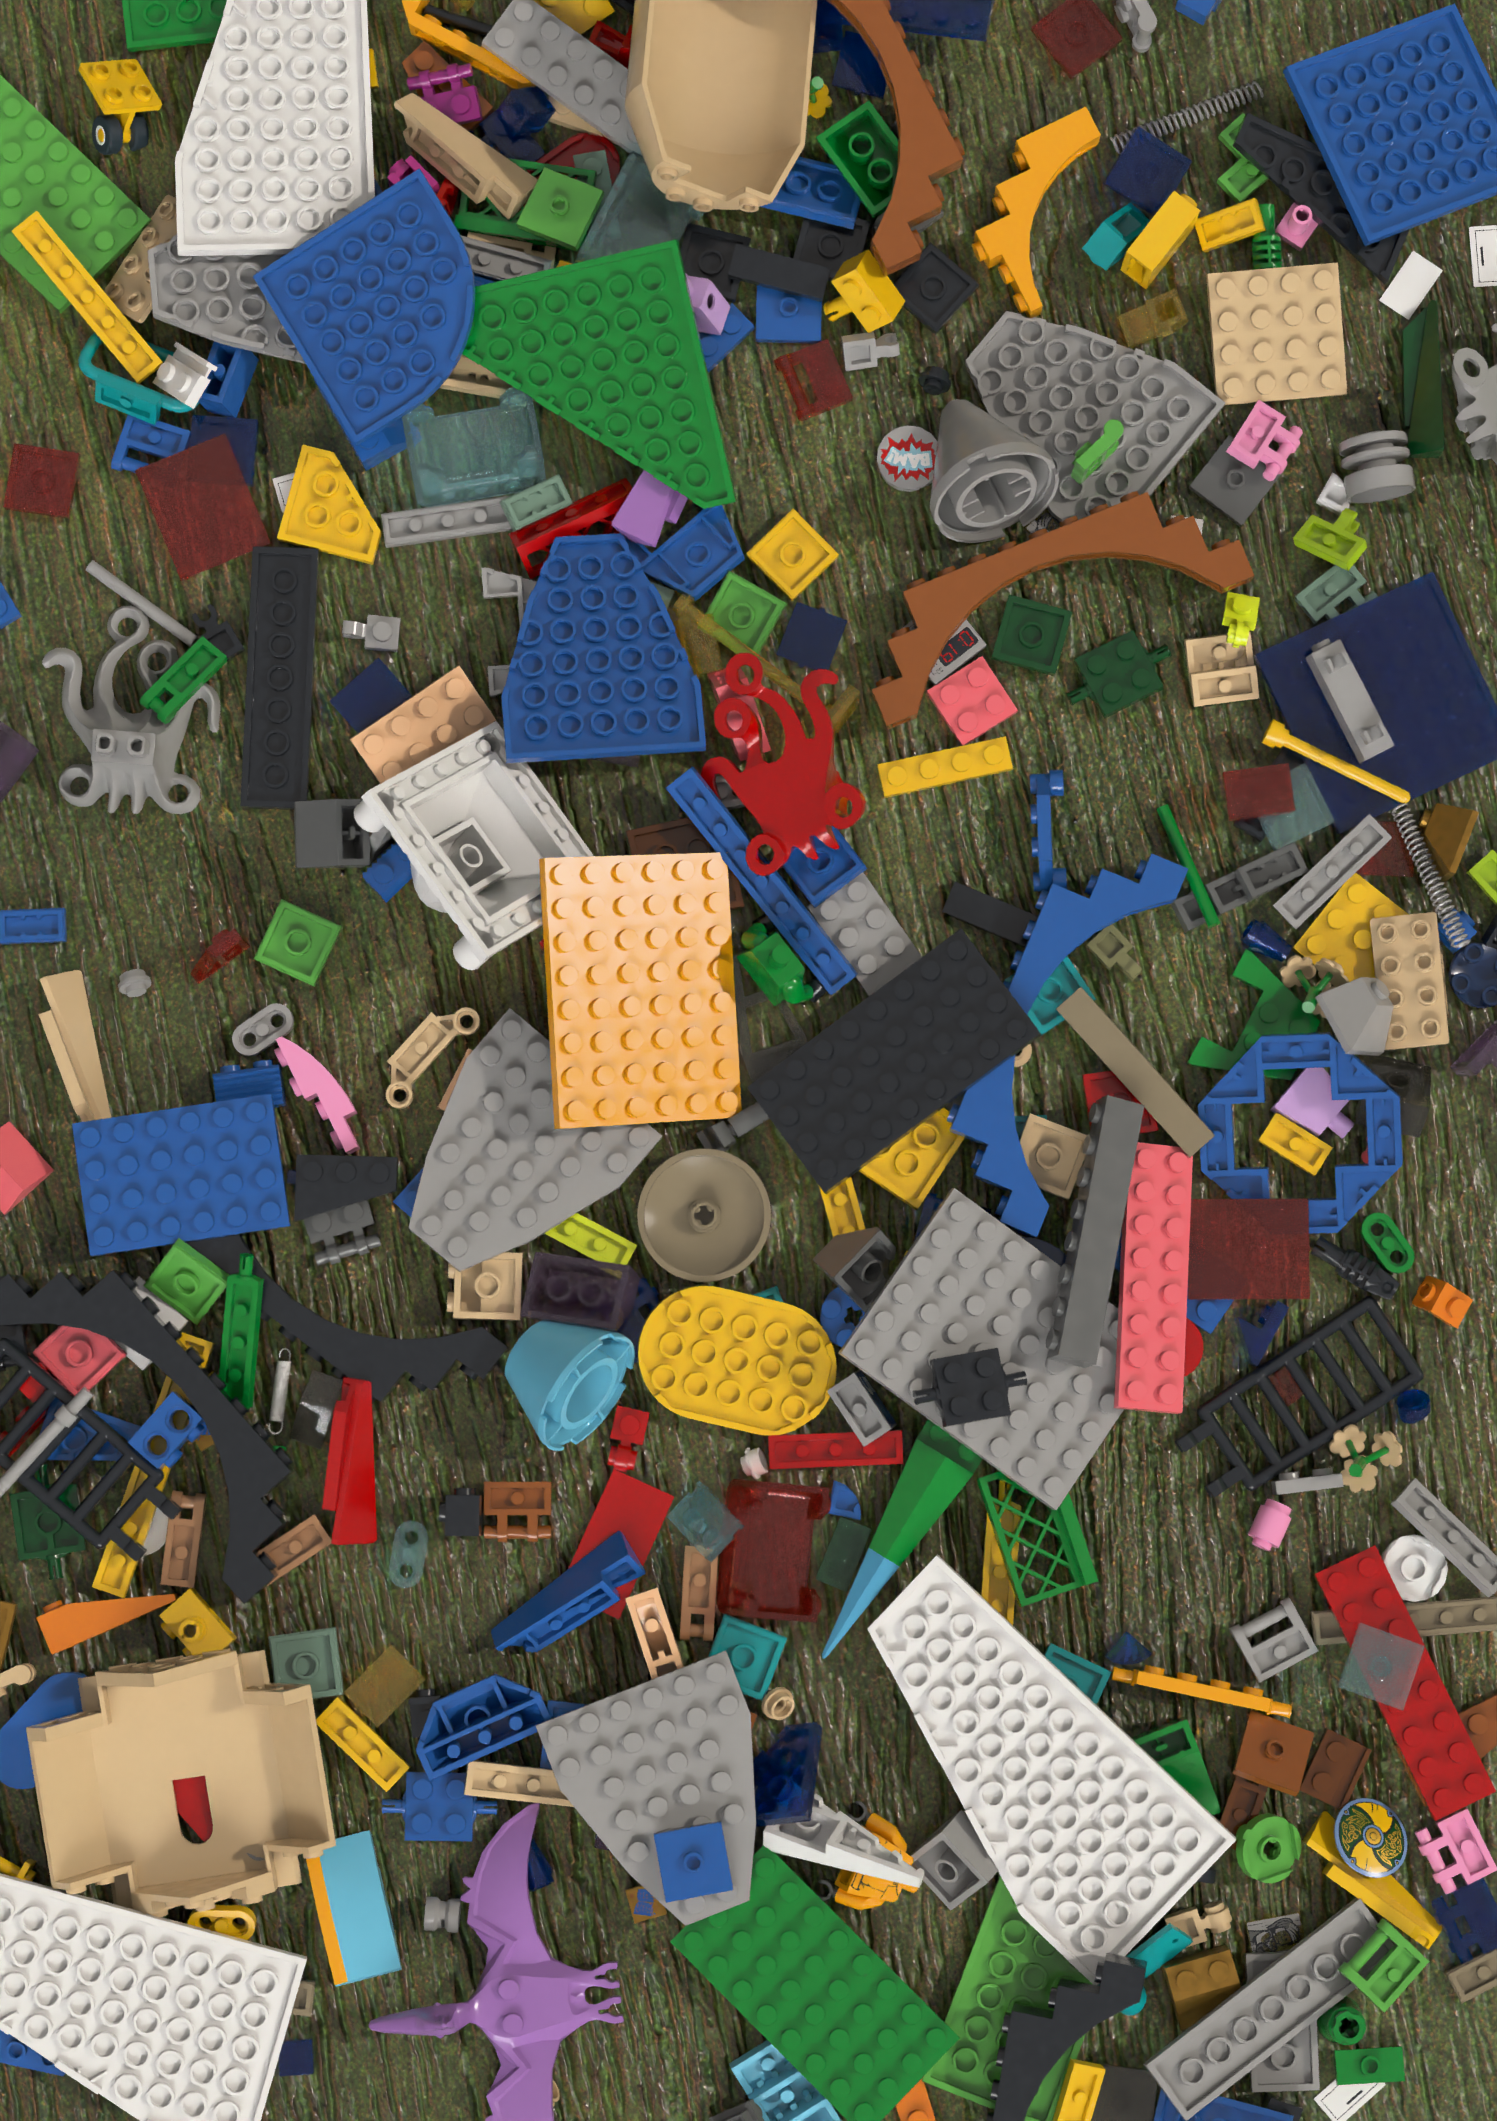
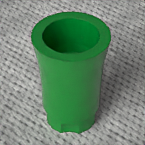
M1346 1996L1317 2019V2028L1322 2036L1331 2042L1353 2045L1358 2043L1364 2036L1366 2022L1359 2005L1353 1999ZM1347 2018L1349 2020L1348 2026L1343 2029L1339 2028L1342 2025L1341 2021Z

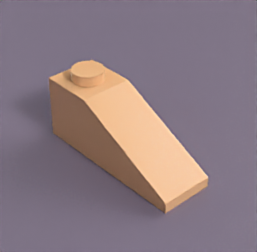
M658 1587L625 1598L651 1678L654 1679L684 1667Z

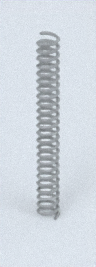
M1253 81L1252 84L1247 83L1245 87L1241 85L1240 89L1235 88L1234 91L1223 92L1222 96L1217 95L1216 98L1205 99L1203 103L1193 104L1192 107L1187 106L1185 110L1175 111L1174 114L1169 113L1167 117L1157 118L1156 121L1151 120L1149 124L1145 122L1144 126L1133 127L1131 131L1127 129L1125 133L1115 134L1113 138L1110 137L1109 139L1113 142L1116 153L1119 154L1120 150L1116 137L1120 142L1122 150L1125 151L1126 148L1122 135L1127 142L1128 148L1131 149L1132 147L1128 133L1132 137L1134 146L1137 147L1138 145L1134 130L1138 135L1140 143L1143 144L1144 141L1140 128L1144 132L1146 141H1150L1146 126L1150 130L1152 139L1155 140L1156 138L1152 123L1156 128L1158 136L1161 137L1162 134L1158 121L1162 125L1164 134L1167 135L1168 131L1164 119L1168 123L1170 132L1173 133L1174 131L1170 116L1174 121L1176 129L1179 130L1180 127L1176 114L1180 118L1182 127L1185 128L1186 124L1182 112L1186 116L1188 125L1191 126L1192 124L1188 109L1192 114L1194 122L1197 123L1198 120L1194 107L1198 111L1200 120L1203 121L1204 117L1200 105L1204 109L1206 118H1210L1206 102L1210 107L1212 115L1215 116L1216 113L1212 100L1216 104L1218 113L1221 114L1222 110L1218 98L1222 102L1224 111H1228L1224 95L1228 100L1230 109L1233 110L1234 106L1230 93L1234 97L1237 107L1240 106V103L1236 96V91L1239 93L1241 102L1244 105L1246 101L1242 89L1245 91L1247 100L1250 103L1252 99L1248 86L1252 90L1255 100L1258 99V96L1254 89V84L1257 86L1261 98L1264 97L1260 85Z
M1401 803L1392 810L1391 815L1395 816L1394 821L1397 822L1396 826L1400 827L1399 832L1402 833L1401 837L1405 839L1406 848L1410 850L1409 854L1413 856L1414 865L1418 867L1417 872L1420 873V878H1423L1422 883L1426 884L1425 889L1428 890L1427 894L1431 896L1432 905L1436 907L1435 912L1439 913L1438 918H1441L1440 923L1444 924L1443 929L1447 930L1446 935L1449 936L1448 940L1452 942L1451 946L1454 948L1466 946L1471 940H1464L1468 934H1462L1465 928H1459L1463 924L1462 922H1457L1460 917H1453L1457 914V911H1451L1455 905H1449L1452 902L1451 899H1447L1450 894L1445 893L1447 888H1441L1444 882H1439L1442 878L1437 876L1439 871H1433L1437 866L1431 865L1434 860L1429 859L1431 857V854L1427 853L1429 848H1423L1426 843L1421 842L1424 838L1419 836L1421 831H1415L1419 826L1413 825L1416 820L1411 819L1413 814H1408L1411 810L1406 808L1408 803ZM1402 806L1405 808L1399 811L1397 814L1394 813L1398 808ZM1459 935L1455 939H1451L1452 936Z

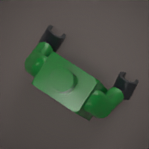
M764 913L752 921L753 925L741 937L742 944L747 949L736 958L773 1006H777L783 1000L790 1004H797L808 1000L814 1003L818 1001L827 990L818 982L819 980L816 976L803 985L804 966L777 932L770 934L777 927Z

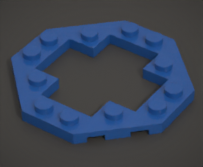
M1330 1032L1262 1035L1198 1104V1116L1215 1134L1211 1140L1200 1148L1201 1171L1226 1191V1194L1243 1210L1249 1212L1271 1235L1338 1233L1403 1164L1400 1096L1354 1054H1346L1339 1040ZM1330 1067L1332 1100L1366 1099L1368 1164L1335 1165L1336 1198L1270 1200L1269 1167H1235L1232 1104L1265 1103L1264 1070Z

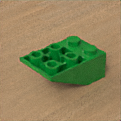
M1180 1717L1131 1737L1212 1815L1221 1812L1200 1750L1186 1718Z

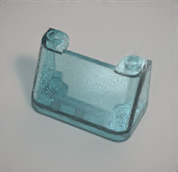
M632 151L582 244L575 263L678 239L679 242L688 223H692L694 220L699 222L704 212L695 210L693 205L666 199V194L660 191L653 183L643 155Z
M512 387L500 396V406L435 416L434 410L431 407L421 404L403 416L402 421L417 503L421 506L433 507L518 493L545 481L544 458L533 399Z

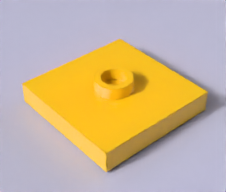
M793 508L746 553V556L793 601L839 557V554Z

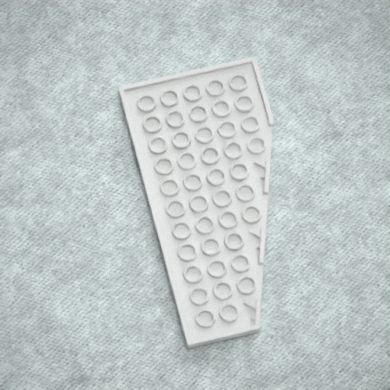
M227 0L223 11V18L193 102V109L179 151H177L175 157L178 256L287 254L375 197L367 0Z
M938 1554L868 1627L867 1630L914 1713L919 1727L958 1795L985 1850L999 1870L998 1872L1017 1905L1016 1907L1020 1915L1093 1985L1099 1984L1094 1982L1098 1962L1104 1963L1107 1953L1126 1956L1236 1841V1837Z
M0 1873L1 2031L7 2035H12L54 2063L55 2067L97 2095L99 2093L139 2121H261L307 1956L171 1919L144 1914L134 1909L79 1894H66L64 1890L53 1889L49 1886Z

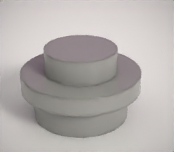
M142 969L129 970L119 976V992L127 994L128 997L141 996L151 986L150 977Z

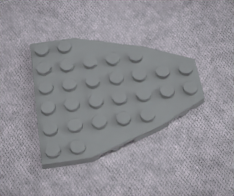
M177 234L169 242L160 243L148 250L152 309L155 319L223 345L306 364L253 278V275L286 254L178 256Z
M1009 311L1003 314L965 360V366L987 413L1043 448L1051 456L1059 475V483L1055 496L1046 508L1059 522L1073 516H1077L1078 520L1090 515L1089 511L1102 504L1107 503L1108 507L1121 503V497L1134 491H1138L1139 495L1148 492L1149 496H1151L1225 405L1223 400L1175 362L1154 358L1137 348L1135 350L1117 344L1113 339L1069 324H1066V326L1046 322V319L1037 317L1025 318L1021 314ZM1112 419L1120 421L1124 430L1121 438L1118 440L1117 450L1079 485L1071 477L1074 467L1072 462L1076 458L1074 455L1085 443L1089 441L1093 445L1103 435L1106 422Z
M509 1008L465 1060L427 1153L408 1228L455 1269L462 1272L478 1263L490 1260L499 1254L533 1241L582 1209H586L592 1203L619 1189L661 1140L662 1135L648 1123L554 1129L550 1042Z
M726 1650L536 1725L561 1792L624 1869L685 1926L749 1901L756 1830L751 1713ZM721 1821L734 1890L666 1903L654 1833Z

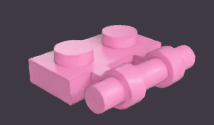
M1258 400L1226 452L1252 469L1256 467L1259 460L1265 463L1266 469L1263 472V477L1268 481H1274L1276 476L1283 473L1286 468L1289 455L1296 452L1299 447V439L1303 431L1298 426H1292L1289 431L1281 427L1286 416ZM1272 440L1279 445L1276 452L1268 447Z
M1466 1807L1435 1822L1441 1835L1435 1838L1431 1837L1427 1827L1415 1832L1420 1843L1418 1848L1422 1856L1427 1857L1434 1871L1432 1876L1436 1884L1440 1883L1445 1894L1457 1890L1452 1877L1460 1873L1465 1883L1469 1885L1497 1871V1867ZM1445 1846L1448 1847L1455 1861L1448 1866L1445 1865L1438 1851Z

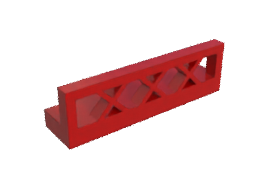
M627 478L621 479L541 520L508 534L530 579L540 575L541 568L549 556L555 537L589 535L587 533L591 524L598 521L607 523L601 534L620 533L613 528L612 521L632 490V486ZM539 549L548 552L543 562L533 567L531 566L527 555Z

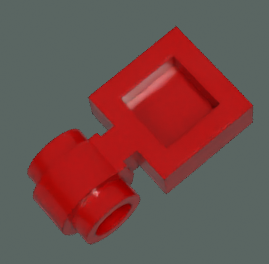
M617 1405L610 1439L619 1440L621 1444L618 1447L611 1446L607 1463L609 1466H614L613 1470L625 1473L627 1470L634 1471L638 1451L632 1450L631 1443L643 1446L650 1412Z

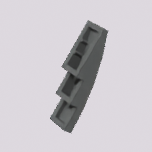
M1295 842L1206 884L1205 889L1217 916L1220 917L1302 876L1309 870ZM1193 892L1175 900L1171 904L1185 933L1206 923Z

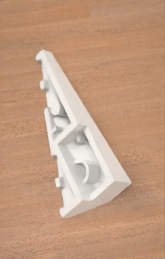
M791 1778L780 1795L778 1809L763 1831V1846L775 1853L917 1888L921 1886L924 1877L923 1869H914L903 1861L902 1854L896 1850L891 1852L879 1844L878 1837L843 1812H834L823 1804L822 1797L817 1794L812 1796L801 1788L800 1782L794 1778Z

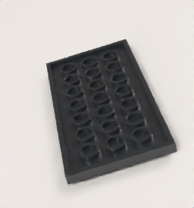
M961 928L747 1088L823 1192L828 1194L1040 1037L1041 1033Z

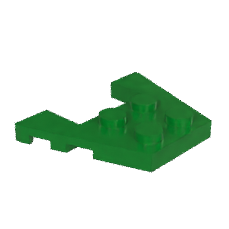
M1245 949L1231 976L1261 991V995L1232 1051L1201 1036L1187 1064L1194 1067L1212 1068L1227 1072L1262 1035L1315 1033L1321 1021L1313 1013L1304 1012L1302 1010L1303 1003L1250 950ZM1297 1068L1264 1070L1265 1078L1290 1081Z

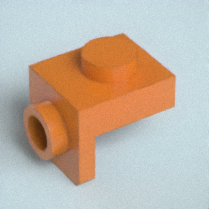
M1428 1275L1419 1286L1412 1304L1428 1311L1447 1325L1458 1329L1473 1299L1449 1283Z

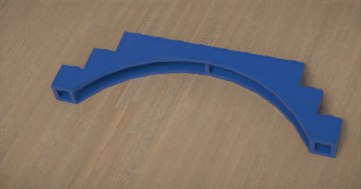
M1151 853L1147 861L1141 859L1133 877L1139 880L1138 883L1102 868L1098 876L1092 874L1087 883L1084 893L1089 894V898L1053 883L1048 891L1042 889L1035 908L1040 909L1036 922L1029 920L1022 937L1028 940L1024 951H1016L1010 965V969L1015 970L1011 982L1004 980L1003 984L1024 1012L1028 1014L1043 984L1067 955L1096 932L1129 915L1172 904L1177 898L1188 868ZM1014 1055L965 1091L960 1105L953 1103L946 1121L952 1123L949 1129L950 1132L985 1146L984 1151L977 1150L972 1161L971 1168L976 1169L973 1177L1010 1192L1008 1197L1002 1195L996 1208L995 1214L1000 1216L999 1221L1014 1231L1031 1238H1036L1049 1209V1204L1027 1166L1016 1131L1012 1096Z

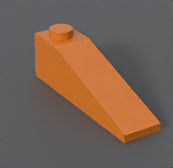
M178 1593L75 1602L65 1605L59 1600L43 1607L42 1609L45 1614L36 1617L53 1655L171 1604L180 1596Z

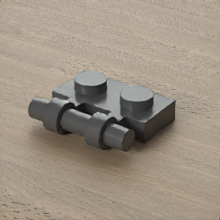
M368 1200L304 1219L311 1244L324 1241L326 1250L314 1253L318 1266L329 1262L331 1265L341 1262V1258L357 1253L362 1256L370 1253V1249L382 1246L378 1233L366 1237L363 1228L375 1224ZM353 1231L354 1241L337 1246L334 1237Z

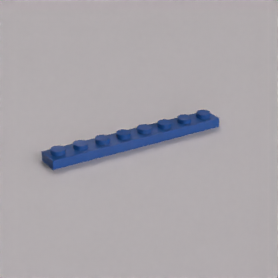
M693 766L666 787L667 791L717 853L720 852L722 860L830 995L857 976L858 973L777 871L770 875L761 876L749 869L745 857L746 848L751 838ZM759 850L758 856L763 863L769 864L770 862Z

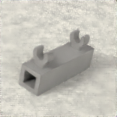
M1329 638L1311 647L1313 653L1305 659L1359 764L1395 746L1341 640L1339 639L1331 643Z

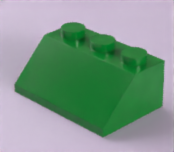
M867 101L818 135L816 140L872 217H875L886 211L892 197L898 166V139L871 102Z

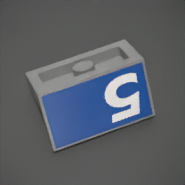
M860 1369L827 1390L864 1447L897 1425Z

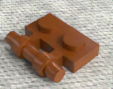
M484 1482V1515H497V1525H484V1539H497V1542H508V1539H527L528 1542H538V1539H551L552 1526L538 1525V1515H552V1482ZM508 1515H527V1525H508Z

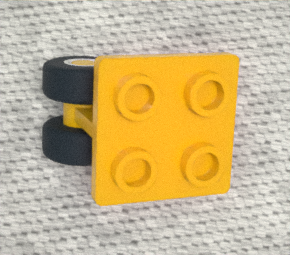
M136 59L80 63L78 70L102 112L105 114L97 116L92 126V138L97 151L103 155L117 154L121 150L123 143H128L131 151L147 146L149 140L148 125L145 118L138 112L160 110L162 102Z

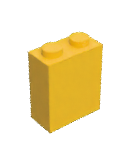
M1173 191L1128 248L1120 270L1147 289L1194 229L1200 212L1197 208V203L1188 195H1179L1176 191Z

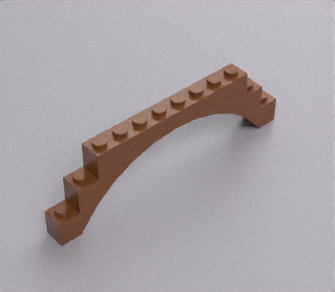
M827 0L860 33L879 63L893 101L898 130L897 175L891 200L872 238L870 246L884 277L920 260L921 248L924 247L918 231L916 229L911 231L910 228L941 213L943 206L941 202L944 201V196L938 184L932 185L931 182L961 168L962 156L965 155L960 140L957 137L952 138L947 128L950 126V122L943 108L938 109L933 100L935 92L930 81L922 79L918 71L921 68L919 59L913 50L908 51L903 41L906 39L905 32L900 22H894L889 13L891 10L889 0Z
M1134 491L1121 497V503L1111 507H1108L1107 503L1091 509L1089 511L1090 515L1079 520L1077 516L1067 518L1059 523L1060 528L1050 532L1046 528L1030 534L1028 536L1029 540L1018 545L1016 541L1006 543L998 548L999 553L989 557L985 553L970 558L967 561V566L957 570L955 566H950L937 573L938 577L928 582L921 578L906 585L908 590L903 591L902 598L915 629L910 631L909 627L899 629L891 634L892 639L887 640L888 650L900 678L896 680L894 676L883 678L875 683L876 688L872 689V697L886 731L917 718L929 675L945 645L969 615L1000 589L1035 571L1065 562L1097 558H1117L1146 561L1182 572L1222 594L1252 582L1255 576L1240 540L1230 542L1229 538L1221 540L1211 546L1212 551H1208L1194 516L1186 519L1184 515L1176 516L1166 521V527L1163 528L1148 492L1139 495L1138 491Z

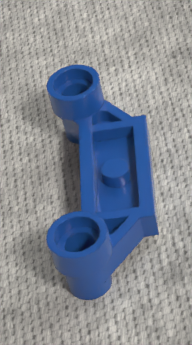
M1050 770V773L1030 774V793L1037 794V804H1030L1031 824L1038 825V837H1032V857H1039V872H1033L1034 892H1041L1042 889L1048 891L1052 883L1067 889L1066 867L1053 868L1051 796H1064L1063 770Z

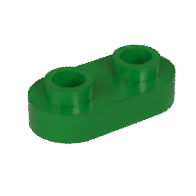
M1372 1213L1363 1219L1360 1225L1361 1237L1382 1267L1393 1274L1403 1273L1410 1269L1415 1258L1414 1251L1393 1220L1384 1213ZM1373 1224L1381 1226L1382 1233L1380 1236L1372 1234L1371 1226ZM1393 1251H1398L1401 1254V1261L1399 1263L1391 1261L1390 1255Z

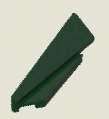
M1432 300L1401 333L1403 429H1409L1406 446L1410 450L1408 458H1439L1444 450L1437 300Z

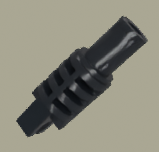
M1320 1235L1316 1244L1325 1250L1314 1245L1310 1252L1311 1255L1335 1267L1337 1275L1364 1291L1388 1300L1394 1296L1400 1282L1386 1272L1379 1264L1353 1249L1345 1251Z

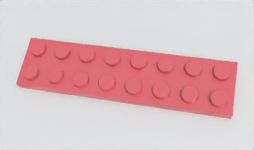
M1137 1143L1122 1224L1114 1408L1170 1414H1180L1183 1412L1193 1156L1189 1157L1181 1147Z

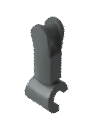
M756 1102L754 1105L727 1119V1125L723 1120L696 1134L705 1149H716L726 1152L736 1143L734 1136L738 1139L770 1118L760 1104Z

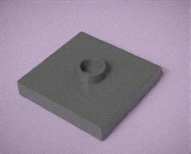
M1229 435L1191 483L1189 489L1241 528L1281 474H1278L1274 481H1268L1263 477V472L1266 469L1265 463L1259 460L1256 467L1252 469L1228 454L1226 451L1234 440Z

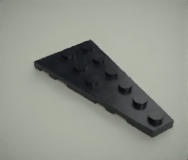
M1247 113L1243 118L1232 146L1298 206L1305 205L1309 207L1312 211V219L1385 285L1389 281L1409 229L1364 246L1318 146Z

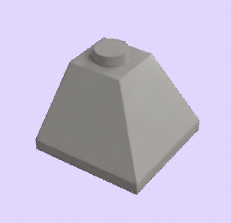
M1361 977L1315 997L1346 1054L1379 1056L1384 1053L1394 1006L1388 997L1390 995L1389 990L1378 978Z

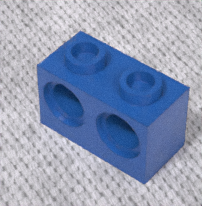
M172 1391L128 1443L157 1469H163L165 1466L171 1468L183 1455L180 1451L181 1447L188 1440L193 1443L205 1430V1427L202 1425L204 1419L194 1406L178 1392ZM180 1410H184L189 1415V1424L182 1430L177 1429L173 1424V1417ZM160 1435L166 1440L167 1448L163 1454L156 1455L151 1450V1441L154 1437Z

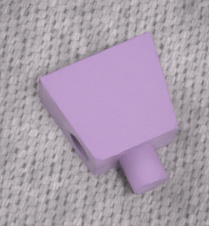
M686 274L698 331L721 335L730 305L712 281Z
M1304 1068L1270 1109L1273 1113L1281 1114L1315 1137L1319 1136L1328 1127L1342 1139L1355 1124L1340 1112L1349 1100H1332L1331 1076L1324 1068Z

